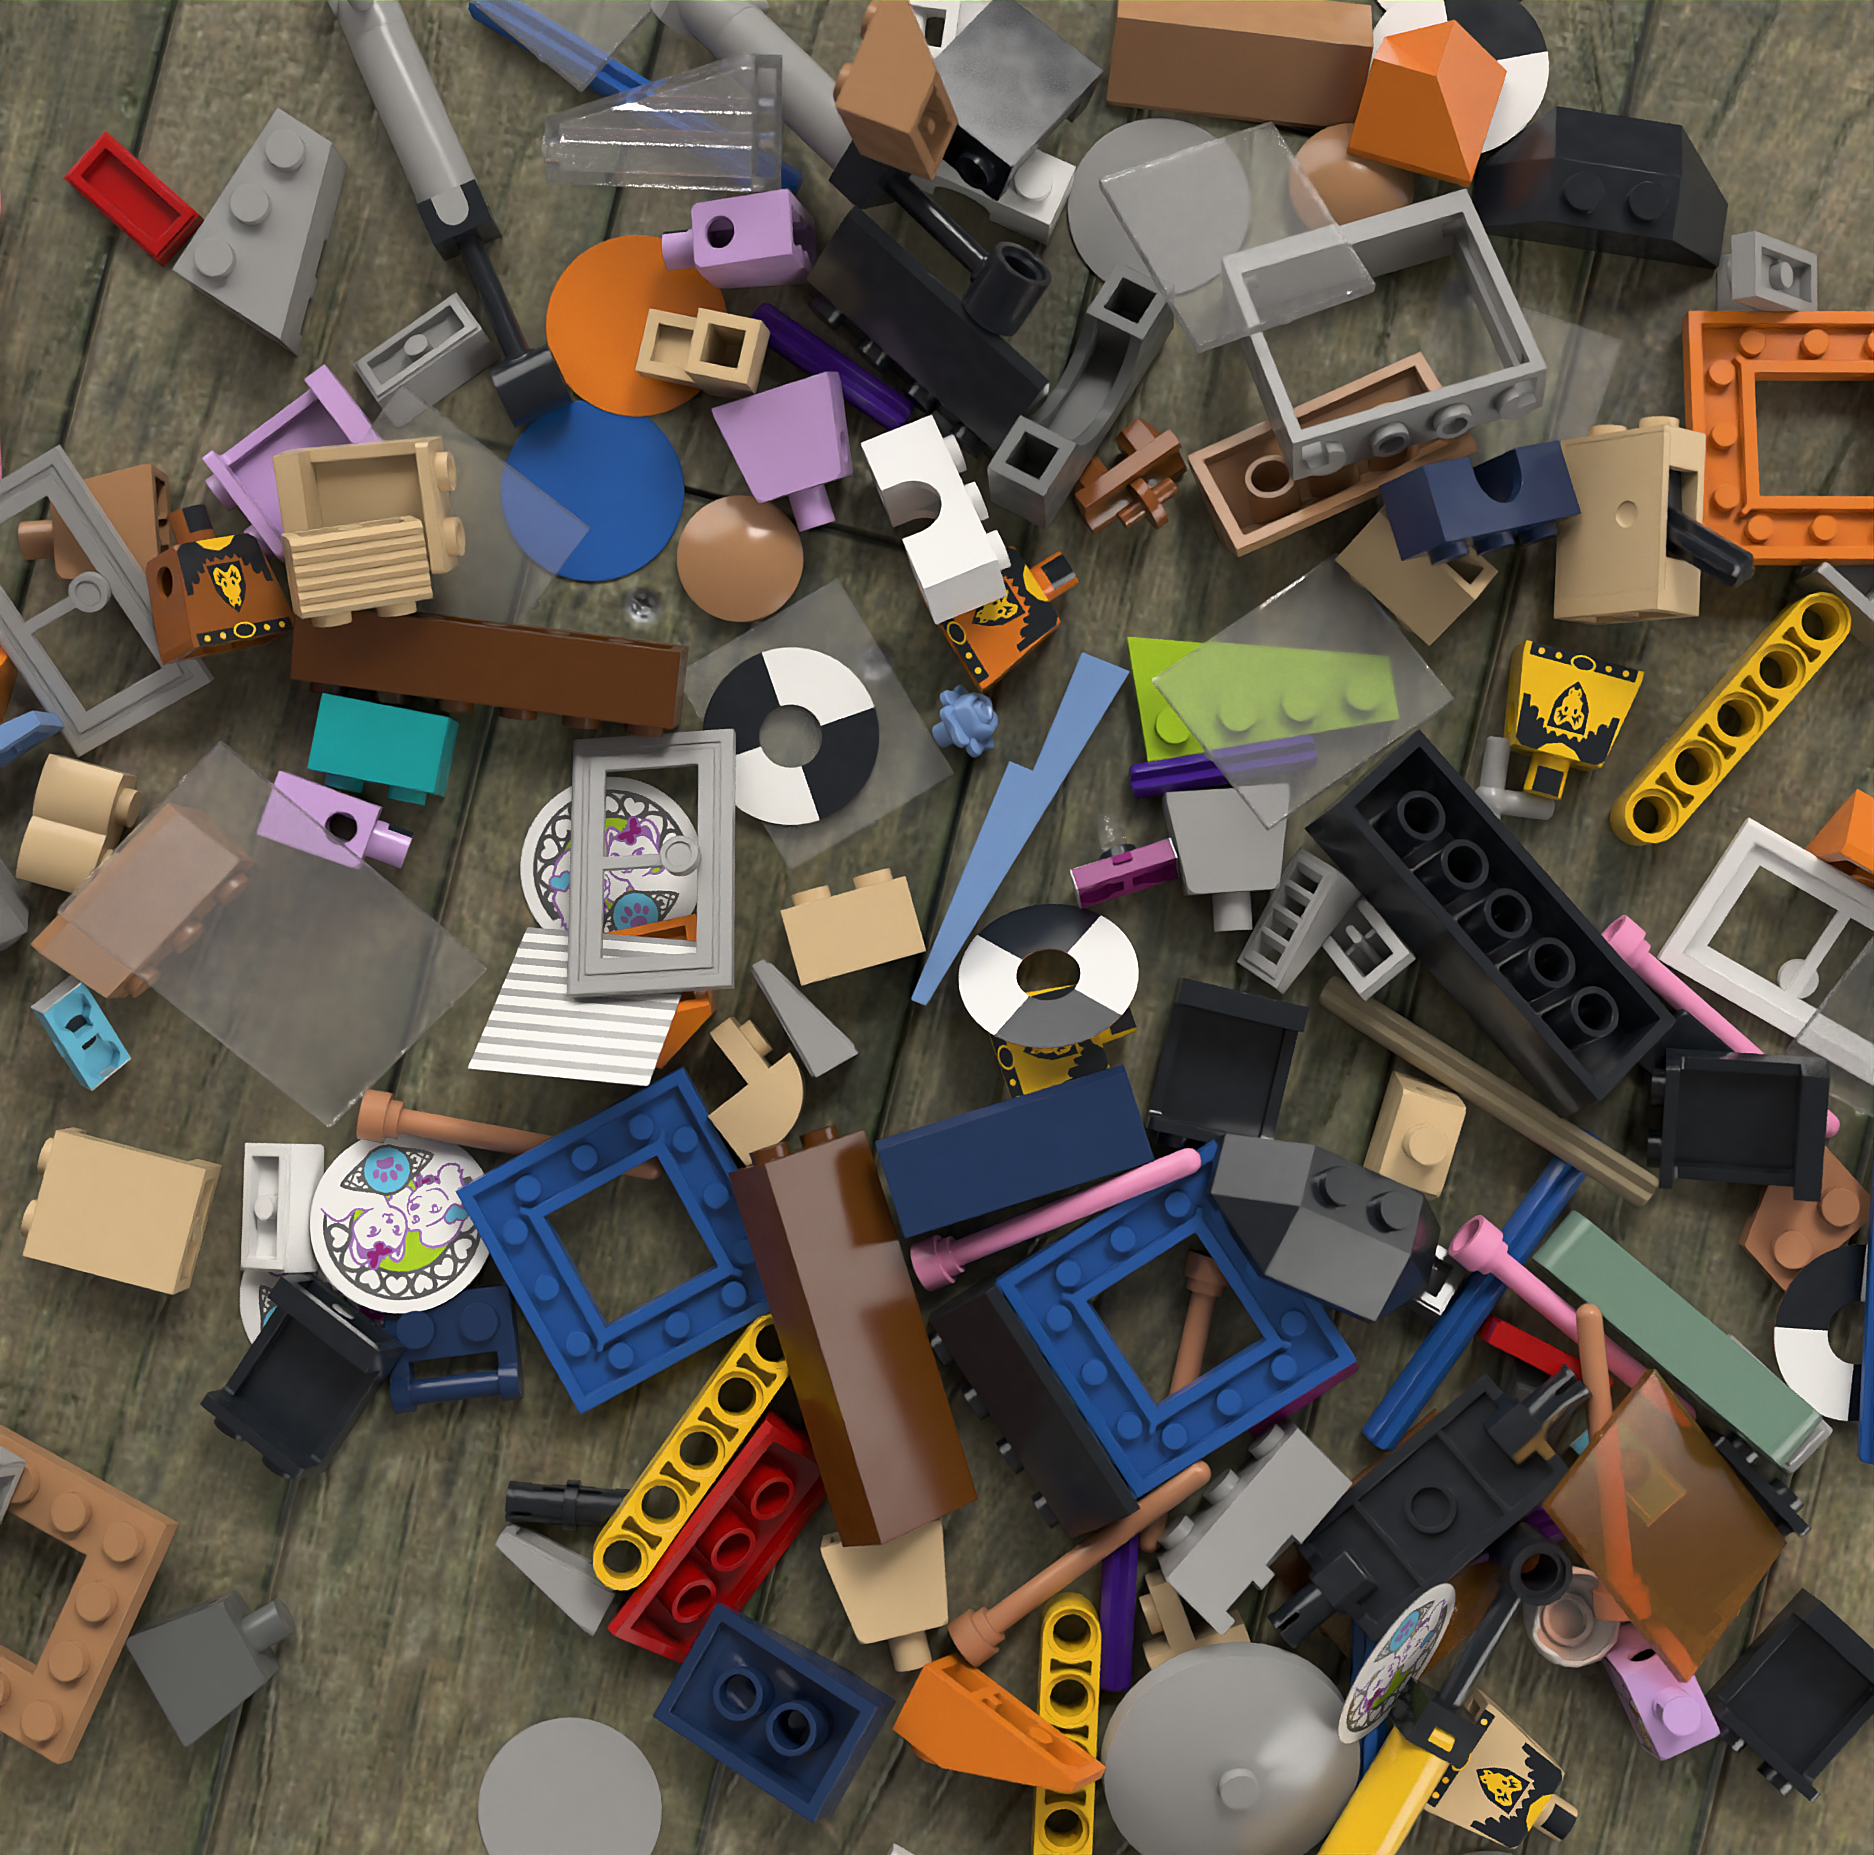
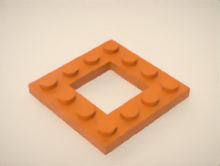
M1688 311L1682 319L1685 425L1687 430L1706 434L1702 524L1752 553L1754 557L1752 565L1817 566L1827 562L1831 566H1874V496H1760L1755 381H1874V311Z

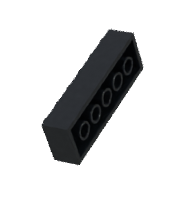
M1420 729L1381 757L1304 828L1559 1118L1600 1102L1677 1021Z

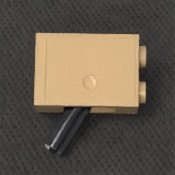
M1653 416L1641 418L1639 420V428L1627 430L1626 427L1620 425H1595L1588 427L1587 436L1561 440V449L1581 514L1557 524L1559 535H1557L1554 619L1589 625H1606L1699 616L1701 571L1729 588H1739L1745 579L1752 578L1756 570L1752 565L1753 554L1702 524L1706 434L1679 428L1678 418Z

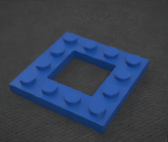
M684 1066L466 1183L455 1191L580 1415L770 1312L728 1175L729 1172L738 1170L740 1167L722 1134L709 1119L708 1115L710 1113ZM657 1155L717 1264L607 1323L547 1215Z
M1214 1139L1196 1150L1201 1157V1166L1195 1173L1105 1208L998 1276L996 1281L1137 1498L1357 1361L1354 1353L1321 1303L1263 1279L1256 1274L1232 1238L1220 1211L1215 1212L1206 1199L1205 1192L1218 1145ZM1196 1232L1264 1337L1156 1404L1089 1299Z

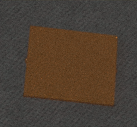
M1656 1369L1645 1371L1603 1427L1594 1433L1593 1440L1541 1505L1675 1679L1682 1683L1689 1682L1733 1618L1739 1615L1743 1604L1787 1544L1786 1540Z

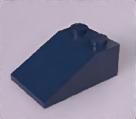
M719 1602L715 1605L653 1717L811 1823H814L835 1812L893 1709L896 1700L845 1667Z

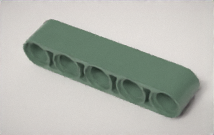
M1575 1210L1570 1211L1531 1257V1260L1581 1304L1589 1303L1596 1305L1601 1310L1603 1322L1777 1467L1782 1468L1823 1420L1820 1413L1597 1226Z

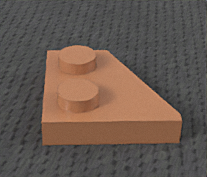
M1825 1146L1821 1202L1793 1200L1792 1187L1760 1184L1757 1192L1759 1197L1757 1208L1752 1214L1748 1215L1737 1244L1777 1289L1785 1293L1795 1276L1808 1263L1823 1253L1840 1247L1869 1221L1870 1195Z

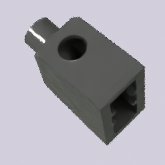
M235 1590L149 1621L126 1639L125 1644L182 1745L186 1748L276 1673L280 1665L270 1646L295 1633L296 1626L289 1609L280 1599L276 1598L251 1613L241 1594Z

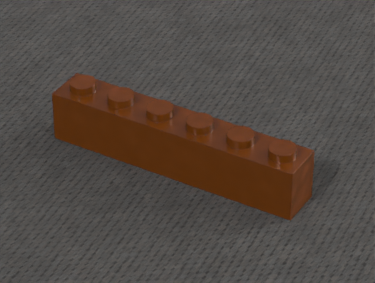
M376 607L351 611L352 622L331 627H313L311 617L302 619L295 614L290 679L310 682L309 691L313 693L344 696L348 695L349 687L373 690V700L393 704L411 703L412 695L436 698V708L453 712H473L474 704L498 706V716L525 721L537 720V712L562 715L561 724L583 729L600 728V720L625 723V733L643 737H662L664 728L673 729L681 722L689 646L425 611H416L401 616L379 617Z

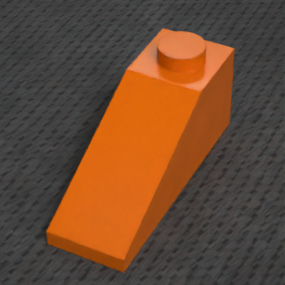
M958 1653L924 1665L892 1730L910 1743V1748L915 1755L928 1763L937 1764L941 1768L1062 1792L1073 1793L1101 1779L1107 1768Z

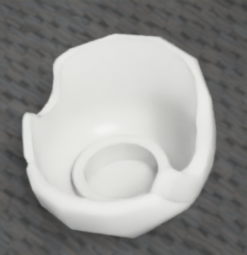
M1572 1566L1573 1578L1567 1592L1550 1605L1533 1606L1524 1603L1523 1622L1528 1637L1543 1657L1554 1664L1579 1668L1601 1661L1617 1642L1620 1622L1602 1621L1594 1617L1591 1590L1598 1586L1597 1576L1601 1573Z

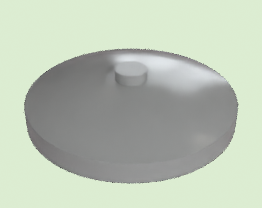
M1251 1642L1212 1644L1187 1651L1165 1661L1139 1680L1125 1695L1112 1715L1104 1735L1100 1763L1107 1768L1101 1779L1110 1813L1118 1829L1126 1840L1142 1855H1303L1307 1853L1333 1829L1351 1799L1359 1777V1740L1352 1743H1343L1338 1737V1722L1345 1703L1341 1693L1319 1668L1295 1653L1266 1644Z

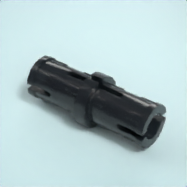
M570 1479L567 1480L566 1485L534 1484L510 1480L506 1495L505 1520L510 1523L534 1522L562 1525L563 1531L576 1532L578 1526L604 1527L631 1489L582 1486L581 1480Z

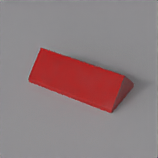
M771 1405L717 1476L649 1575L638 1586L632 1588L618 1606L607 1627L613 1636L683 1664L717 1603L721 1602L738 1612L742 1609L827 1497L808 1433Z

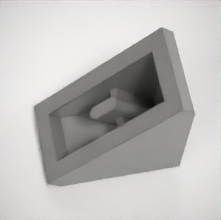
M1362 894L1322 944L1332 960L1365 1001L1416 959L1414 952Z

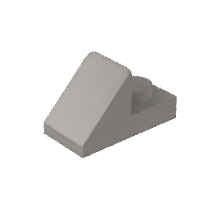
M1757 231L1731 236L1732 254L1722 255L1719 267L1717 268V311H1817V254Z

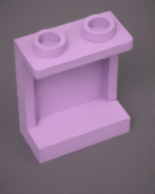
M325 364L304 379L311 389L224 454L218 455L212 450L202 457L213 472V475L205 480L207 485L229 511L238 505L252 524L244 530V533H249L257 539L267 561L276 556L285 563L281 534L284 533L272 456L290 449L385 441L338 378Z

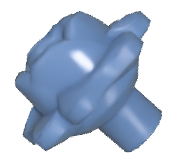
M958 685L953 691H943L940 694L943 706L940 710L942 721L932 728L935 741L943 748H947L952 744L960 748L965 747L968 754L975 758L981 755L982 751L988 752L994 748V740L991 735L998 727L999 718L993 711L990 698L976 692L969 693L962 685Z

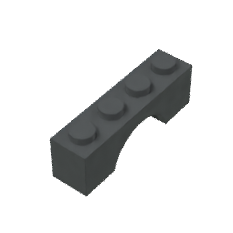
M1117 262L1085 313L1082 330L1075 350L1058 384L1048 399L1034 414L1029 417L1019 416L987 466L991 502L1045 530L1048 529L1174 328V288Z

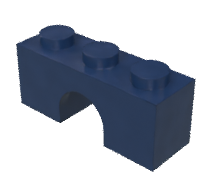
M1559 440L1514 448L1473 468L1469 457L1422 465L1379 486L1401 561L1429 556L1431 566L1444 564L1470 554L1468 547L1471 546L1475 547L1477 556H1482L1514 545V537L1518 536L1521 546H1528L1559 535L1556 524L1581 514Z

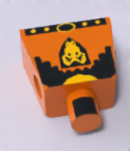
M1014 546L1006 547L1011 566L1001 570L1008 596L937 624L980 694H984L994 687L1059 628L1061 621L1051 606L1050 601L1079 584L1073 569L1060 551L1028 569ZM918 586V595L920 596L921 600L928 609L926 602L923 598V595L920 591V588Z

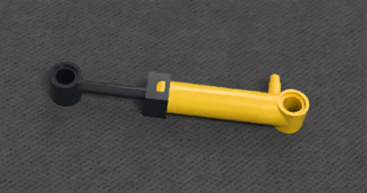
M1521 1522L1489 1549V1563L1493 1572L1498 1576L1497 1583L1501 1585L1500 1589L1439 1691L1410 1676L1388 1713V1716L1395 1724L1317 1855H1396L1448 1766L1452 1764L1461 1769L1484 1729L1462 1703L1522 1603L1533 1606L1550 1605L1567 1592L1573 1578L1572 1563L1568 1555L1536 1525ZM1534 1554H1540L1538 1564L1534 1569L1520 1574L1521 1567L1526 1559Z

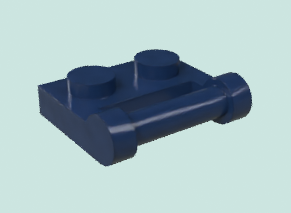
M507 1283L464 1288L460 1293L443 1304L423 1311H410L407 1313L383 1312L385 1330L406 1346L390 1371V1397L395 1414L416 1412L417 1405L501 1395L503 1401L523 1399L524 1376L514 1295ZM497 1351L498 1370L415 1380L413 1361Z

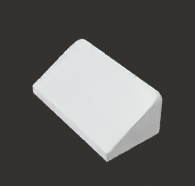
M245 1143L241 1270L278 1273L316 1272L319 1270L320 1265L311 1242L310 1212L315 1191L324 1175V1147L321 1144Z

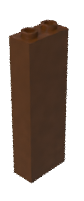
M835 1124L800 1135L802 1147L793 1151H789L785 1141L750 1152L752 1165L729 1172L728 1175L842 1546L883 1545L977 1500L978 1497L865 1130L839 1136Z

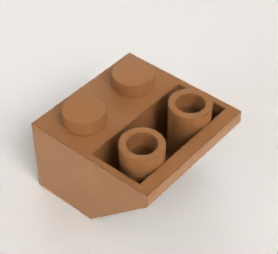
M873 0L869 4L862 20L860 36L863 41L853 64L847 62L838 74L833 92L834 107L860 155L933 181L959 120L909 0Z

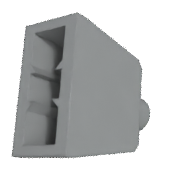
M1289 785L1166 792L1161 796L1162 808L1169 838H1171L1178 857L1179 879L1184 896L1212 894L1214 932L1252 930L1250 892L1279 889L1289 802Z

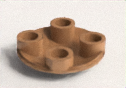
M1355 123L1333 125L1319 131L1308 139L1295 156L1288 177L1290 205L1300 225L1311 235L1412 205L1415 189L1413 172L1348 154L1347 149Z
M728 496L717 499L701 508L687 523L677 548L678 573L689 597L708 614L731 622L756 623L777 611L795 592L803 571V546L792 521L775 505L769 502L758 503L752 496Z

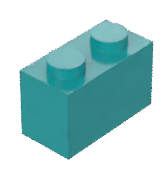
M322 693L307 769L326 774L324 782L326 787L362 793L364 782L389 786L388 799L425 806L427 794L445 797L459 723L449 717Z

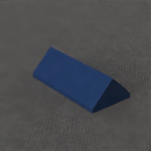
M1124 1064L875 1141L905 1239L1155 1161Z

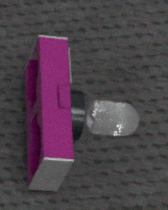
M1110 811L1098 814L1094 822L1102 849L1105 851L1100 856V860L1070 870L1073 890L1080 909L1180 878L1178 857L1171 838L1136 849L1133 844H1126L1127 840L1119 818Z

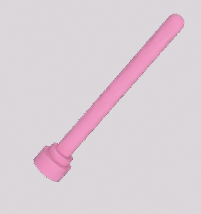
M1627 915L1620 916L1604 930L1601 935L1643 982L1675 1010L1684 1009L1735 1052L1765 1054L1648 952L1651 945L1644 940L1646 932ZM1830 1110L1827 1113L1826 1138L1836 1135L1840 1128L1838 1118Z
M1185 1148L961 1239L955 1240L952 1236L942 1238L939 1235H934L911 1245L910 1249L916 1275L924 1288L930 1292L956 1282L957 1274L965 1271V1264L1191 1175L1200 1168L1201 1157L1194 1149Z
M1477 1215L1467 1221L1452 1239L1448 1248V1254L1469 1272L1478 1270L1483 1275L1492 1273L1578 1344L1577 1310L1507 1253L1508 1245L1502 1241L1503 1233L1485 1217ZM1604 1333L1608 1370L1673 1424L1681 1428L1691 1426L1696 1420V1411L1693 1406Z

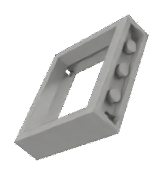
M1467 189L1220 261L1222 302L1293 481L1311 475H1329L1345 465L1375 456L1390 457L1412 445L1436 438H1454L1465 433L1470 428L1500 419H1518L1531 410L1543 407L1547 366ZM1452 221V224L1443 226L1444 223ZM1454 254L1504 370L1301 430L1255 313ZM1256 280L1254 283L1243 285V282Z

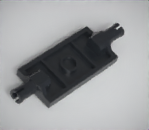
M1565 1363L1559 1367L1560 1370L1522 1402L1517 1398L1511 1402L1485 1373L1344 1493L1301 1544L1293 1542L1294 1546L1307 1560L1313 1570L1309 1574L1312 1581L1279 1609L1267 1616L1275 1629L1279 1628L1283 1631L1280 1635L1293 1649H1296L1301 1641L1337 1611L1341 1615L1348 1612L1373 1643L1378 1644L1395 1621L1421 1595L1439 1584H1449L1575 1477V1474L1547 1443L1551 1439L1547 1432L1593 1395L1580 1379L1578 1380L1575 1377V1374Z

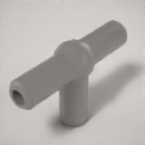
M1489 736L1485 743L1480 784L1475 790L1476 794L1499 820L1501 815L1539 820L1550 819L1554 812V799L1527 792L1505 790L1511 747L1508 746L1509 739Z

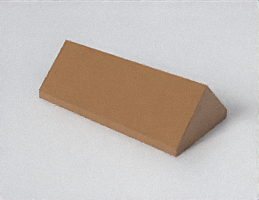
M1118 0L1105 105L1319 130L1337 124L1355 123L1366 86L1374 48L1371 5L1329 0Z
M1420 351L1297 406L1293 410L1302 430L1440 389L1442 386ZM1268 419L1188 455L1187 460L1221 546L1237 557H1241L1380 495V485L1422 465L1459 459L1477 451V445L1467 430L1465 433L1454 438H1436L1406 447L1400 453L1390 457L1375 456L1348 464L1329 475H1311L1293 481Z

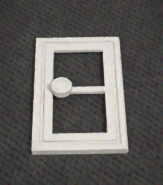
M1748 817L1657 955V958L1874 1083V1041L1801 1000V998L1808 997L1816 990L1819 982L1816 969L1850 918L1874 931V890ZM1759 865L1838 910L1805 960L1792 959L1781 966L1777 975L1779 987L1707 946Z

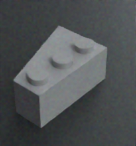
M277 108L172 270L191 288L298 356L303 338L300 335L309 298L313 299L318 281L315 275L324 240L328 241L348 164L332 142Z
M1290 1418L1281 1427L1273 1423L1265 1428L1249 1446L1248 1450L1253 1456L1236 1473L1228 1468L1219 1474L1203 1493V1496L1208 1501L1191 1518L1186 1514L1178 1516L1158 1538V1542L1162 1547L1156 1552V1556L1166 1581L1221 1636L1235 1622L1226 1612L1234 1601L1251 1584L1258 1590H1262L1275 1575L1268 1567L1294 1541L1297 1544H1301L1353 1484L1345 1473Z

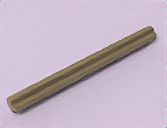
M1333 976L1330 978L1318 996L1317 1002L1325 1010L1631 1204L1643 1207L1654 1194L1659 1182L1656 1176L1566 1119L1559 1118L1556 1113L1376 999L1369 997L1365 1001L1354 987L1341 977Z

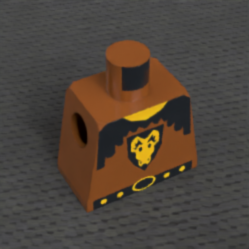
M203 504L185 507L168 515L177 545L148 561L146 566L159 654L163 665L267 645L294 630L295 616L254 536L244 533L216 538L207 507Z

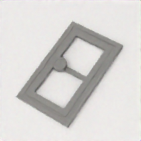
M58 445L0 480V523L48 496L98 573L88 571L75 577L69 585L68 597L26 622L0 585V645L46 712L55 713L59 716L65 728L60 730L61 734L76 756L80 757L208 684L214 677L201 658L167 665L162 664L147 576L62 447ZM112 592L161 666V669L86 711L33 632L74 608L89 613L100 610L109 602Z
M734 729L663 733L662 737L633 735L576 739L573 741L567 997L583 998L734 989L736 733ZM698 766V847L689 837L674 836L663 844L659 854L605 857L607 772ZM665 867L674 876H686L697 868L696 953L603 958L604 871Z

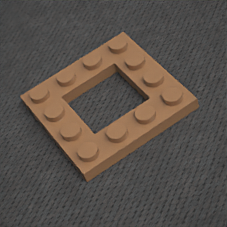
M0 1424V1446L26 1460L25 1467L7 1511L87 1555L38 1664L35 1665L0 1644V1731L52 1762L61 1764L71 1761L179 1522Z

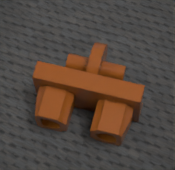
M1138 418L1122 429L1116 438L1118 449L1126 459L1108 471L1094 454L1073 487L1083 522L1093 535H1096L1117 519L1120 520L1126 529L1143 517L1157 530L1169 523L1162 504L1179 493L1173 480L1187 471L1179 449L1182 448L1181 443L1170 429L1160 434L1144 419Z

